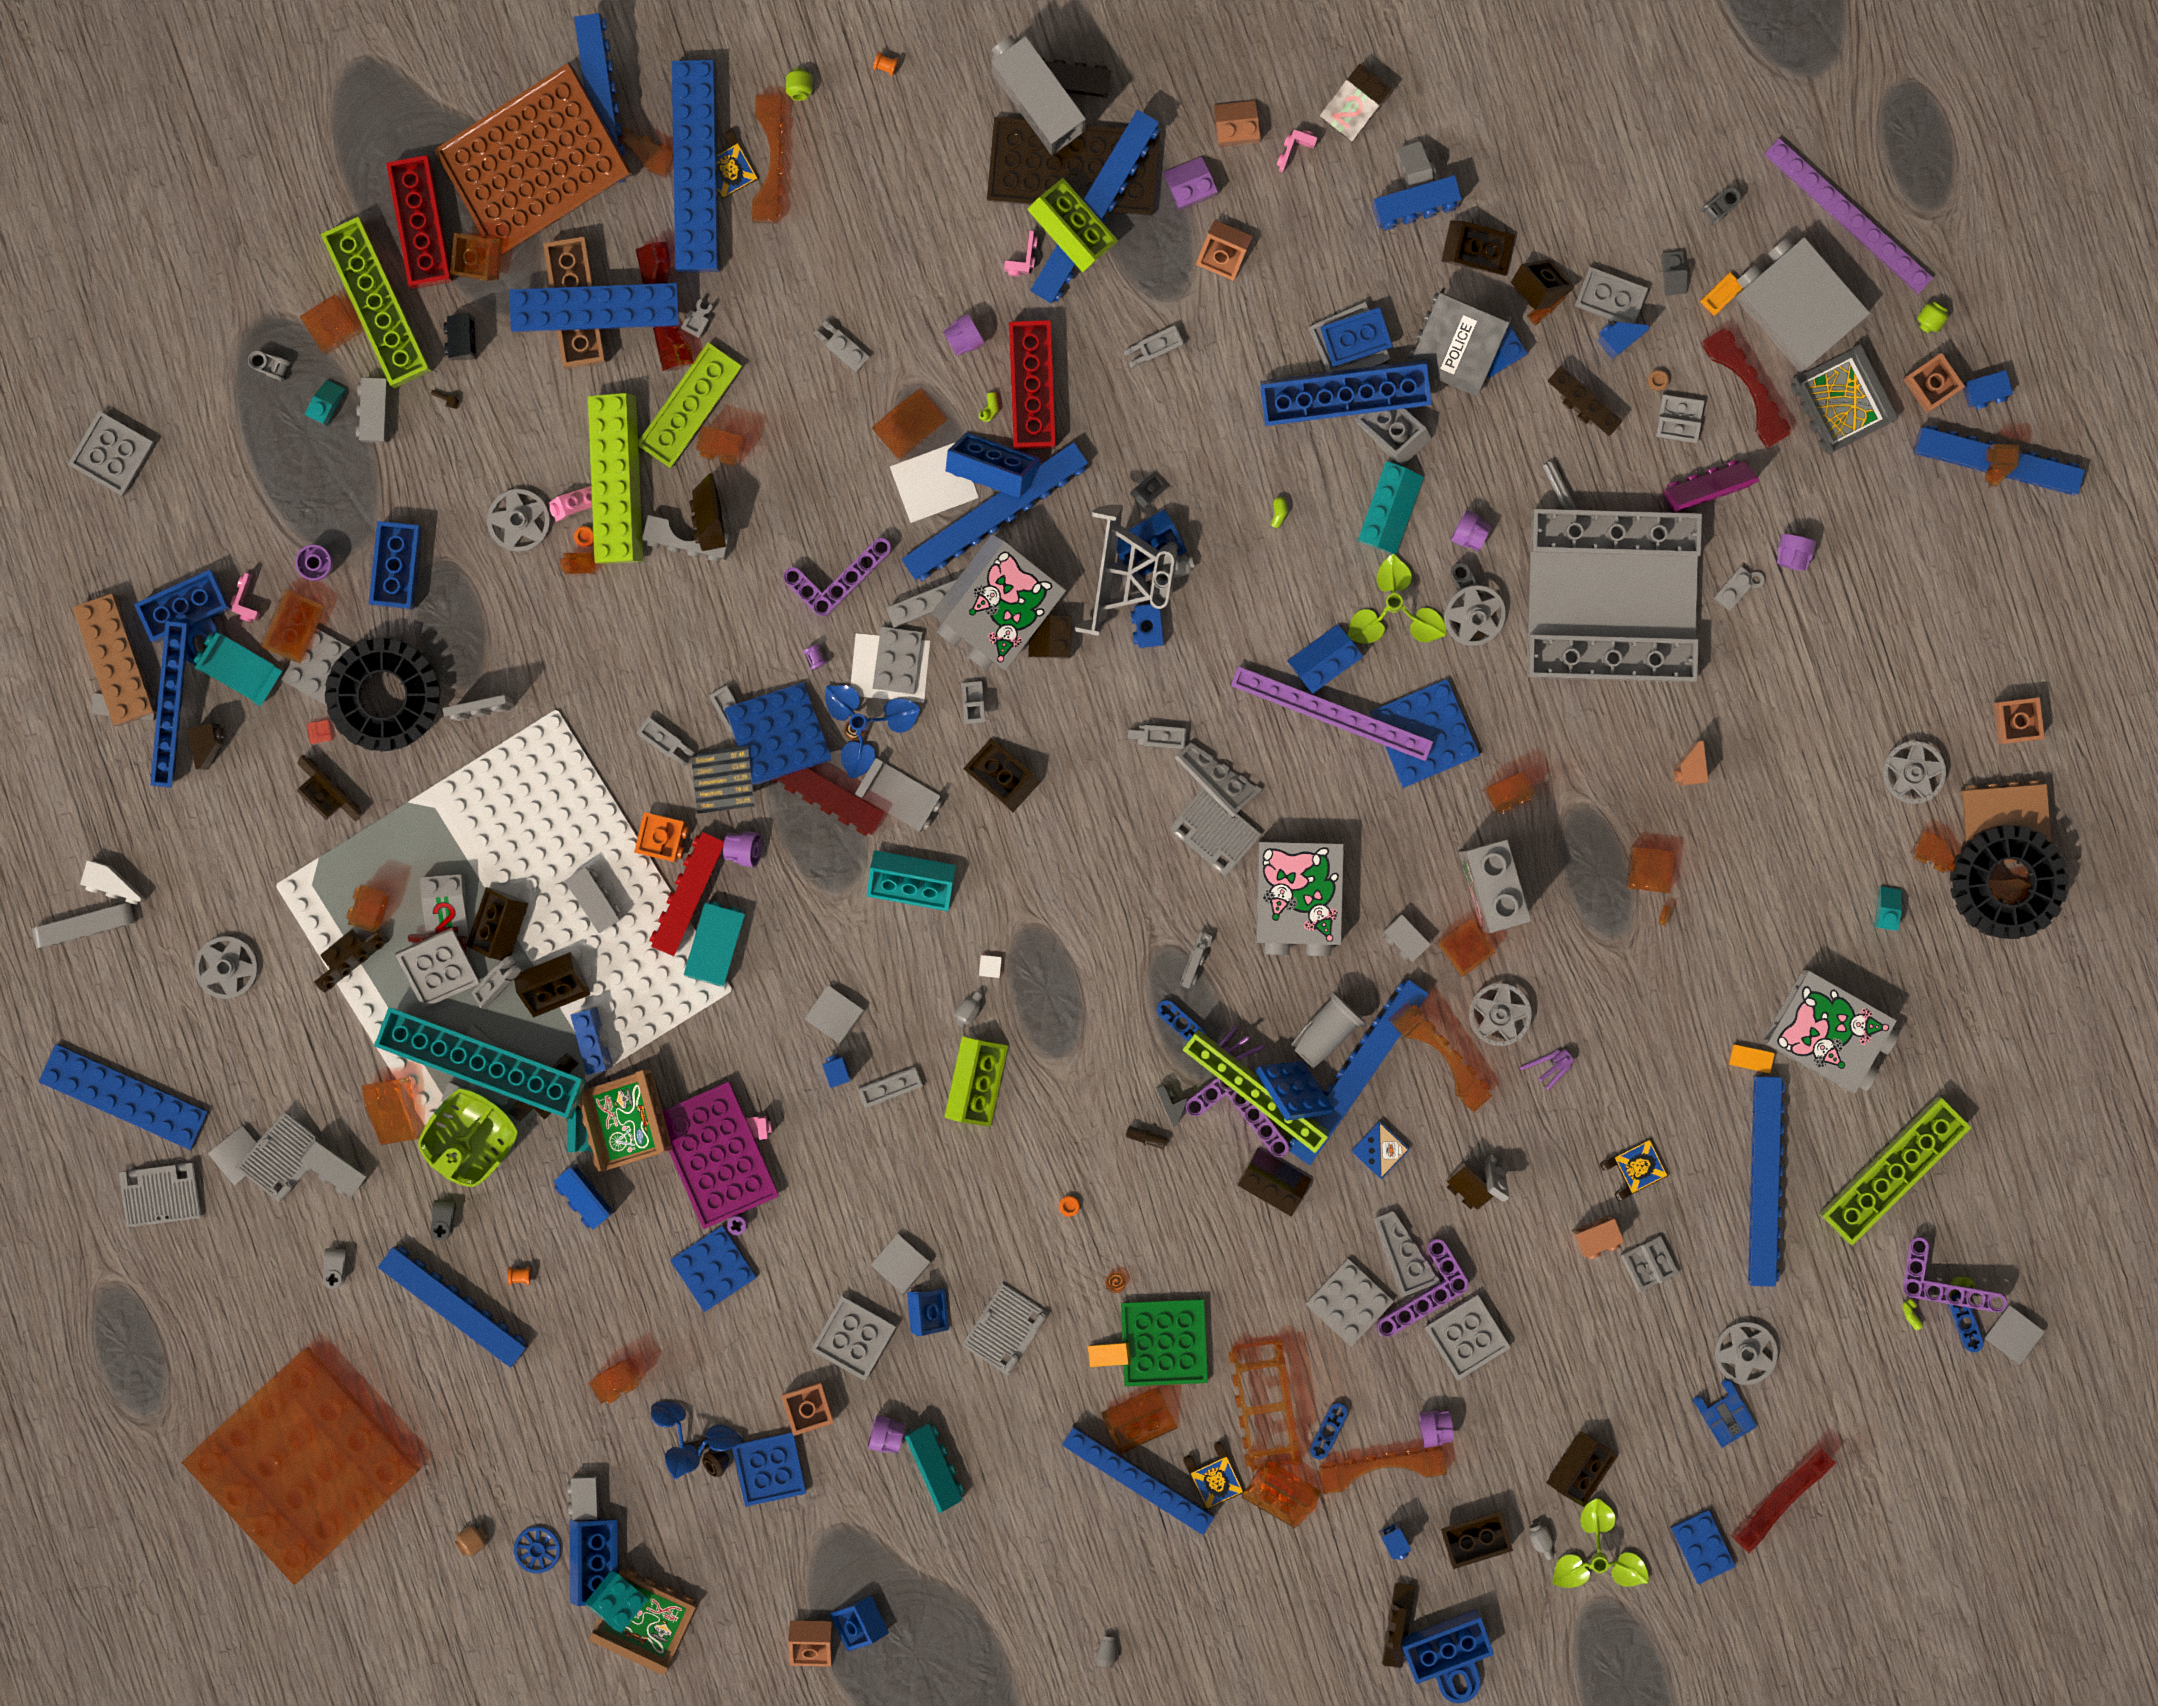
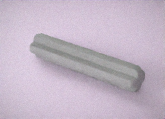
M1550 461L1544 464L1543 468L1563 509L1577 510L1555 463Z

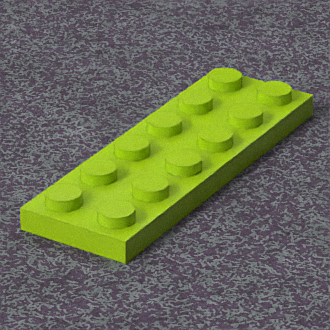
M707 343L639 439L638 446L671 469L742 369V366L710 343Z

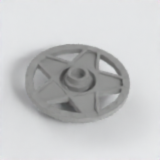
M523 489L506 491L499 495L489 508L487 526L490 535L497 544L507 550L515 552L530 550L543 541L549 530V511L543 500L530 491ZM518 494L528 495L537 502L524 506ZM506 497V511L493 513L497 504ZM544 511L545 524L543 532H541L534 521ZM492 524L505 528L504 542L497 537ZM522 536L535 541L527 546L514 547Z
M1469 585L1463 587L1452 595L1445 607V627L1448 633L1461 644L1477 646L1487 643L1503 627L1506 615L1505 605L1498 593L1487 586ZM1476 590L1486 591L1494 597L1481 601ZM1464 594V604L1452 607L1456 599ZM1500 607V618L1496 626L1490 616ZM1449 620L1461 623L1458 636L1452 630ZM1477 631L1488 635L1479 640H1470Z
M1919 741L1898 745L1888 754L1883 765L1885 786L1895 798L1905 803L1919 804L1931 800L1940 792L1946 778V767L1940 753L1929 744ZM1911 746L1907 759L1893 757L1901 749ZM1923 747L1932 752L1939 762L1925 761ZM1888 767L1899 775L1893 788L1888 778ZM1941 773L1939 784L1932 792L1929 779ZM1913 788L1922 798L1909 799L1901 795Z
M224 936L210 940L200 949L195 960V975L199 985L208 994L217 998L230 999L244 994L253 985L257 976L258 965L253 950L238 938ZM220 941H231L223 952L211 947V945ZM241 947L248 952L252 964L240 960ZM202 956H204L210 967L201 975L200 962ZM251 976L246 986L238 991V978ZM220 982L226 994L217 993L208 988L207 985Z
M1497 983L1484 987L1474 996L1470 1004L1469 1022L1472 1030L1482 1041L1491 1045L1506 1046L1517 1042L1525 1035L1531 1023L1532 1013L1528 999L1519 989L1508 984ZM1498 988L1493 1001L1480 998L1487 991ZM1510 990L1519 995L1525 1005L1511 1004ZM1474 1008L1484 1016L1478 1029L1474 1022ZM1527 1016L1523 1029L1517 1035L1514 1022ZM1498 1030L1507 1041H1493L1486 1037Z
M1740 1322L1733 1324L1722 1332L1716 1342V1364L1726 1378L1737 1384L1751 1385L1761 1382L1771 1374L1777 1362L1778 1350L1773 1336L1764 1327L1756 1323ZM1740 1327H1753L1761 1332L1749 1338ZM1730 1333L1732 1346L1720 1350L1722 1341ZM1769 1340L1773 1350L1772 1361L1762 1352ZM1721 1362L1735 1365V1378L1726 1372ZM1753 1368L1766 1371L1757 1378L1747 1380Z

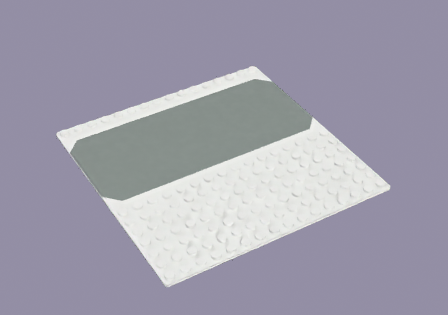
M557 710L550 712L283 879L276 886L319 956L351 929L358 934L363 942L377 930H380L389 939L380 950H377L364 963H361L348 976H345L337 983L374 1044L388 1007L464 1035L468 1034L470 1026L473 1024L502 1049L550 1067L564 1054L568 1053L579 1063L569 1074L583 1078L588 1082L602 1072L586 1075L571 1014L597 1006L602 1027L599 1029L600 1040L604 1047L608 1046L612 1064L615 1065L732 991L728 981L725 988L683 975L696 934V930L691 922L674 957L651 947L652 942L649 939L653 931H658L661 923H658V919L662 911L667 912L669 904L666 902L671 890L650 856L634 853L637 835L562 715ZM585 867H588L589 870L594 869L599 877L597 882L600 887L605 886L610 894L608 899L611 904H616L622 913L619 915L622 920L602 933L597 932L565 882L566 879ZM465 874L469 936L486 887L515 896L529 903L511 955L515 959V963L512 966H519L520 972L571 952L581 968L590 995L533 1018L517 995L515 982L512 979L486 1009H481L471 994L477 985L423 1009L395 956L396 952L427 939L421 902L420 877ZM459 937L458 939L481 982L501 961L488 958L466 946L469 937ZM321 958V960H322L323 963L325 964L326 968L329 970V967H328L327 964L324 962V960ZM377 1048L425 1126L434 1112L443 1103L441 1099L448 1082L466 1089L469 1088L470 1082ZM510 1097L508 1105L496 1106L510 1118L515 1127L537 1114V1111L533 1109L522 1121H518L508 1113V1110L518 1101ZM452 1105V1108L459 1110V1107ZM443 1113L444 1116L450 1119L452 1118L451 1115ZM439 1122L436 1123L438 1126H441V1127H443V1128L446 1127V1126H445L444 1124H442V1123H439ZM452 1153V1157L456 1158L457 1153Z

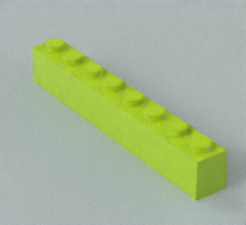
M1197 1029L1185 1044L1184 1052L1314 1153L1326 1141L1330 1131L1312 1117L1286 1121L1258 1075Z

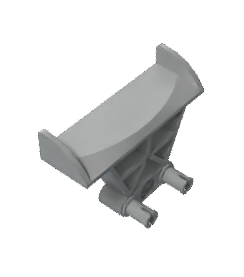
M1106 505L1095 508L1092 511V517L1107 519L1094 616L1093 619L1076 625V632L1099 636L1106 624L1108 609L1150 600L1154 608L1162 609L1171 598L1177 561V544L1168 542L1160 550H1157L1122 527L1120 524L1123 505ZM1118 538L1132 545L1129 565L1115 563ZM1137 550L1147 555V557L1136 563ZM1155 561L1152 586L1150 587L1137 571ZM1113 573L1127 575L1124 596L1110 599ZM1159 574H1165L1168 580L1160 579ZM1132 583L1137 586L1141 591L1140 593L1131 594Z

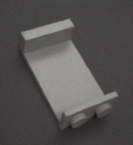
M877 758L855 793L857 796L919 832L922 829L926 831L932 821L929 818L933 811L937 812L942 804L940 795Z

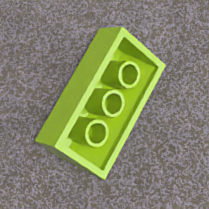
M1064 178L1042 194L1027 209L1082 272L1088 269L1118 242L1116 237Z
M962 1036L944 1118L962 1123L991 1127L1008 1045Z

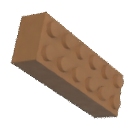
M585 237L543 243L550 288L595 286L588 242ZM602 329L557 331L564 369L569 370L607 363Z
M109 594L72 607L113 725L121 726L139 720V718L156 714L157 707L152 700L153 696L118 595Z

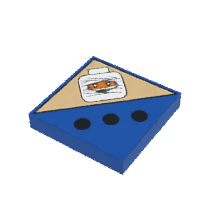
M1378 1121L1351 1152L1382 1180L1410 1149L1385 1125Z

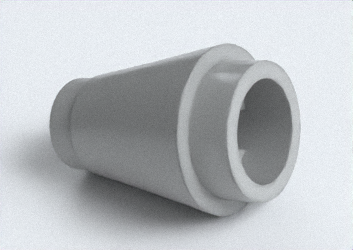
M1102 1637L1095 1658L1097 1660L1096 1665L1113 1668V1662L1116 1663L1115 1638Z

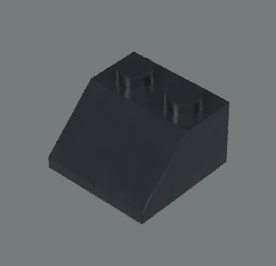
M470 313L447 316V322H444V334H447L448 343L444 344L445 355H448L450 360H476L475 318Z

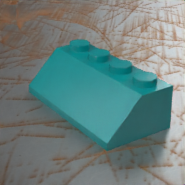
M1386 461L1357 542L1396 555L1424 477L1405 467Z
M874 850L866 897L948 911L956 865Z
M927 1422L907 1431L905 1439L938 1513H942L963 1500L962 1495L965 1492L961 1483H956L954 1478L956 1471L952 1463L948 1464L945 1456H948L944 1444L940 1445L937 1440L939 1433L936 1426H931L930 1422Z

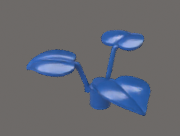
M845 685L826 686L825 701L829 713L840 721L847 720L851 714L850 726L857 730L856 734L860 743L855 741L847 743L841 751V762L849 778H857L865 774L875 760L874 748L871 745H863L864 740L861 734L862 731L868 729L870 722L888 720V726L892 731L903 733L913 727L920 713V707L910 700L898 698L889 701L884 706V712L887 717L867 718L865 715L855 714L854 712L860 704V697L855 689Z
M670 1401L658 1402L651 1406V1418L654 1423L660 1427H672L676 1424L678 1428L680 1448L672 1447L665 1454L666 1466L675 1480L684 1474L694 1471L699 1466V1456H701V1452L706 1444L709 1443V1447L712 1450L725 1451L742 1442V1437L730 1427L714 1425L707 1429L706 1437L708 1439L703 1441L698 1450L692 1445L684 1446L681 1423L679 1422L686 1418L684 1408Z

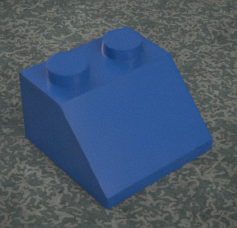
M1617 322L1615 325H1612L1610 323L1599 332L1600 337L1597 341L1613 360L1645 334L1650 327L1644 324Z
M1510 324L1488 372L1489 378L1527 355Z
M872 1596L858 1599L830 1613L847 1651L873 1644L889 1634L886 1623L882 1619Z

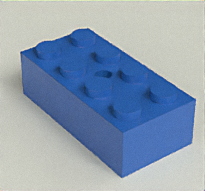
M1454 175L1376 198L1371 206L1378 229L1384 228V231L1396 228L1398 223L1404 222V225L1416 222V219L1424 216V219L1436 216V213L1444 210V213L1455 211L1462 199Z
M377 521L369 605L414 610L423 527ZM399 562L400 567L398 570H395L394 564Z

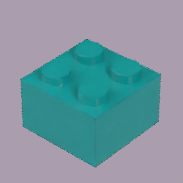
M610 1571L585 1602V1605L614 1630L622 1633L648 1599L618 1573Z

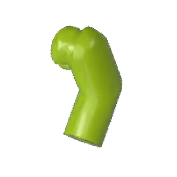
M996 392L986 394L988 405L979 412V418L984 422L991 421L999 412Z
M1277 497L1273 501L1275 515L1270 524L1278 529L1288 513L1284 497Z
M1955 1277L1949 1283L1975 1288V1283L1969 1277ZM1957 1289L1950 1291V1298L1956 1293Z
M1909 1298L1902 1304L1906 1320L1915 1330H1920L1923 1327V1322L1913 1311L1917 1304L1912 1298Z

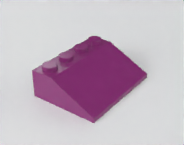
M1738 460L1727 463V468L1719 470L1718 467L1707 470V475L1699 477V474L1687 477L1688 482L1682 484L1679 481L1667 485L1668 489H1665L1663 493L1670 512L1677 513L1748 488L1759 482V479L1745 461L1739 463Z

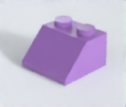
M1202 157L1163 172L1178 211L1217 196L1218 191Z

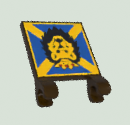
M732 130L724 133L731 146L718 153V187L722 199L759 179Z
M1647 1139L1600 1163L1602 1170H1609L1617 1165L1627 1185L1626 1188L1615 1192L1617 1200H1623L1668 1177L1651 1139Z
M1221 1442L1214 1444V1449L1219 1458L1199 1468H1196L1191 1456L1184 1458V1463L1206 1510L1244 1493Z

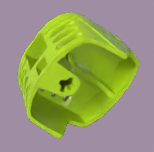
M458 1089L431 1116L420 1135L418 1147L427 1163L445 1178L459 1185L474 1187L486 1180L499 1166L513 1146L518 1132L510 1118L494 1103L473 1091ZM452 1105L459 1107V1110L452 1108ZM443 1113L451 1115L452 1118L450 1119L444 1116ZM437 1122L442 1123V1124H444L446 1127L443 1128V1127H441V1126H438L436 1123H437ZM499 1138L504 1142L503 1145L498 1141ZM492 1147H494L497 1150V1152L499 1153L498 1155H496L493 1152V1150L491 1149ZM456 1152V1158L452 1157L451 1154ZM485 1156H487L490 1159V1161L492 1162L491 1164H489L486 1161V1159L484 1158Z

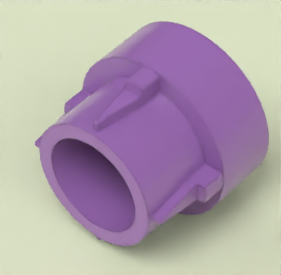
M968 313L956 319L951 326L943 330L951 348L958 356L985 345Z
M1466 509L1450 541L1462 547H1470L1479 551L1492 526L1482 520L1483 518L1478 514Z
M1782 534L1777 552L1779 553L1777 564L1798 571L1808 570L1817 542L1800 536Z
M308 545L298 552L295 561L296 569L305 579L322 581L329 576L333 569V557L328 550L321 546ZM317 557L319 559V566L312 569L309 562L312 558Z
M744 831L742 834L728 833L723 845L724 859L739 863L740 866L755 868L758 865L762 853L761 834L751 831Z
M1449 1411L1419 1412L1424 1448L1453 1442V1425Z
M876 1414L867 1449L897 1454L905 1429L904 1424L896 1422L889 1417Z

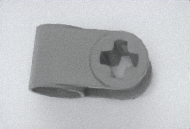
M254 351L248 357V363L251 368L284 382L283 376L291 362L260 351ZM257 356H262L264 363L256 367L254 359Z
M325 1249L323 1283L329 1289L339 1288L344 1283L348 1259L347 1250ZM335 1274L338 1282H334L333 1285V1281L329 1280V1277Z

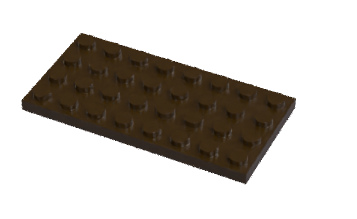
M994 117L987 201L1032 205L1062 178L1084 200L1125 129L1086 125L1084 133L1052 156L1025 119ZM1158 132L1155 139L1150 138L1148 141L1149 149L1144 157L1139 156L1136 162L1139 166L1133 176L1129 174L1125 181L1128 184L1122 194L1117 193L1115 197L1117 203L1111 212L1153 216L1160 132Z

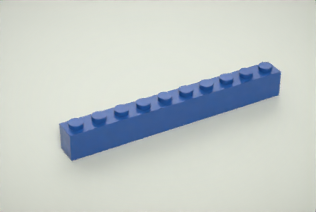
M1138 109L1083 200L1103 224L1107 220L1104 218L1107 210L1111 212L1117 203L1115 200L1117 193L1122 194L1128 184L1125 181L1129 174L1133 176L1139 165L1136 162L1139 156L1144 157L1149 149L1148 141L1150 138L1155 139L1160 131V128L1157 127L1159 122ZM1058 244L1030 290L1051 304L1053 301H1059L1064 292L1060 289L1064 283L1069 284L1074 275L1071 271L1075 263Z
M1072 443L1038 466L1029 489L1020 498L1012 497L1004 492L998 493L902 558V562L915 581L919 579L921 582L931 576L930 572L936 567L938 570L949 564L948 559L953 556L958 558L966 552L965 548L970 544L973 547L983 541L982 536L987 533L990 535L994 534L1000 529V524L1005 521L1010 523L1018 517L1016 513L1022 509L1025 512L1035 506L1034 501L1039 498L1044 500L1050 496L1053 488L1058 486L1060 489L1070 482L1068 478L1074 474L1078 477L1087 470L1085 467L1088 465V462L1075 443Z
M1407 979L1405 982L1401 981L1395 989L1397 992L1396 996L1393 999L1389 998L1383 1006L1385 1011L1382 1016L1377 1015L1372 1022L1373 1029L1371 1032H1366L1359 1042L1362 1044L1358 1050L1354 1049L1348 1057L1350 1062L1346 1068L1343 1066L1340 1068L1335 1076L1338 1078L1335 1084L1332 1085L1330 1083L1324 1091L1334 1110L1330 1115L1312 1118L1330 1131L1326 1141L1314 1153L1294 1136L1288 1144L1290 1146L1289 1152L1308 1165L1312 1164L1429 995Z
M1754 1076L1748 1258V1284L1750 1286L1776 1287V1282L1780 1280V1270L1777 1269V1261H1780V1248H1777V1240L1781 1239V1228L1778 1227V1219H1781L1782 1210L1781 1206H1778V1198H1782V1186H1779V1177L1783 1175V1166L1779 1165L1780 1156H1783V1144H1780V1136L1784 1134V1124L1781 1123V1115H1784L1785 1107L1784 1102H1781V1094L1785 1093V1082L1782 1081V1077Z

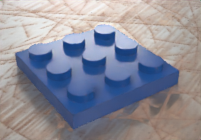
M1303 1060L1263 1065L1255 1070L1286 1121L1330 1115L1334 1110L1329 1099L1325 1096Z
M723 1225L670 1260L704 1312L757 1278Z
M793 1432L742 1442L732 1448L745 1507L807 1493Z

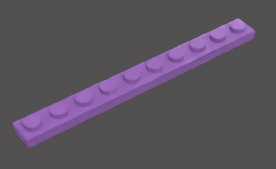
M1780 138L1764 154L1917 294L1933 279L1929 273Z
M1239 666L1231 684L1232 687L1426 761L1433 744L1431 740Z

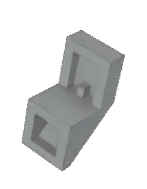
M982 681L961 683L964 724L985 722Z

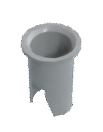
M1333 991L1330 993L1332 996L1329 1003L1304 1027L1291 1044L1295 1051L1313 1068L1329 1056L1357 1026L1363 1025L1365 1027L1367 1025Z

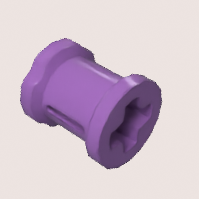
M819 644L803 651L810 662L811 671L828 663L821 654Z
M736 1215L729 1220L727 1228L731 1234L740 1235L747 1229L748 1222L744 1216ZM734 1220L742 1222L741 1230L733 1228Z

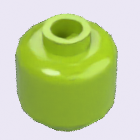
M795 68L786 75V93L791 99L803 101L812 94L813 78L805 69Z
M1935 301L1925 304L1917 316V320L1921 323L1919 328L1929 334L1931 331L1940 332L1949 318L1946 313L1948 310Z

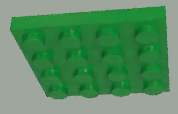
M1204 1299L1121 1302L1122 1343L1129 1342L1131 1359L1130 1364L1123 1365L1124 1387L1208 1383Z

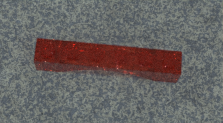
M667 242L649 243L635 249L643 284H667L671 265ZM677 326L653 327L662 371L679 370L694 364L690 344L682 336Z
M1723 328L1700 344L1712 362L1721 364L1733 371L1747 386L1756 409L1755 432L1764 447L1768 449L1790 435L1789 430L1791 428L1785 419L1782 420L1778 414L1780 411L1774 401L1770 402L1767 397L1769 393L1764 384H1759L1757 381L1755 369L1747 365L1745 361L1746 355L1741 348L1737 349L1734 344L1735 338L1731 331H1726Z
M1816 1445L1730 1536L1750 1554L1788 1507L1809 1487L1821 1479L1836 1462Z

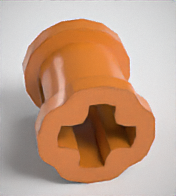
M878 52L873 70L880 69L893 76L899 58L892 59L882 55V52Z
M509 1266L508 1285H513V1283H526V1285H530L531 1267L513 1269V1267Z

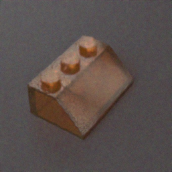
M284 588L259 646L301 664L326 606Z
M1159 1387L1148 1390L1146 1393L1101 1412L1107 1429L1120 1454L1177 1429Z
M1267 1460L1255 1473L1242 1498L1295 1528L1315 1510L1321 1490L1298 1478L1293 1473L1286 1471L1276 1463Z

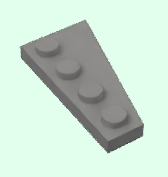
M1192 743L1187 745L1175 757L1232 817L1263 790L1257 785L1255 787L1247 782L1248 779L1233 773L1229 770L1228 766L1225 764L1221 765L1211 755Z
M1394 1211L1373 1218L1401 1297L1441 1283Z

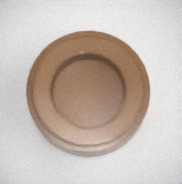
M1662 370L1651 372L1647 378V384L1653 391H1662L1669 383L1667 373Z

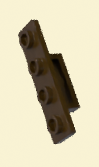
M1560 366L1548 379V383L1562 395L1560 397L1563 400L1561 403L1568 410H1575L1578 413V419L1584 424L1589 423L1592 425L1594 423L1607 436H1610L1622 423L1621 418L1564 367Z
M305 755L300 756L297 764L311 778L301 785L297 792L325 820L342 808L356 822L362 814L360 807L355 802H351L346 797L345 792L340 787H336L331 782L330 777L316 767L315 762L311 758H307Z
M351 929L320 955L329 967V970L314 981L315 985L324 993L332 989L335 984L345 976H348L377 950H380L389 939L380 930H377L363 942L358 934Z
M566 1053L552 1067L570 1073L579 1063ZM519 1100L508 1110V1113L518 1121H522L533 1109L543 1119H546L551 1114V1112Z
M1394 1584L1391 1609L1388 1614V1628L1385 1633V1647L1382 1665L1403 1667L1405 1655L1401 1643L1402 1637L1408 1635L1415 1593V1586L1412 1584Z

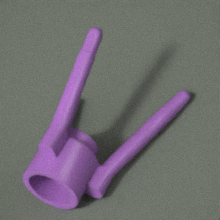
M1234 1026L1218 1045L1223 1047L1238 1027ZM1246 1036L1228 1049L1225 1046L1223 1049L1233 1056L1232 1052L1247 1042L1250 1037ZM1258 1046L1234 1058L1240 1060L1264 1049L1265 1046Z
M1557 1049L1547 1056L1521 1066L1520 1070L1530 1068L1555 1057L1552 1060L1555 1066L1538 1079L1541 1082L1557 1069L1561 1070L1546 1087L1549 1090L1571 1068L1570 1065L1574 1063V1060L1566 1049L1561 1052Z

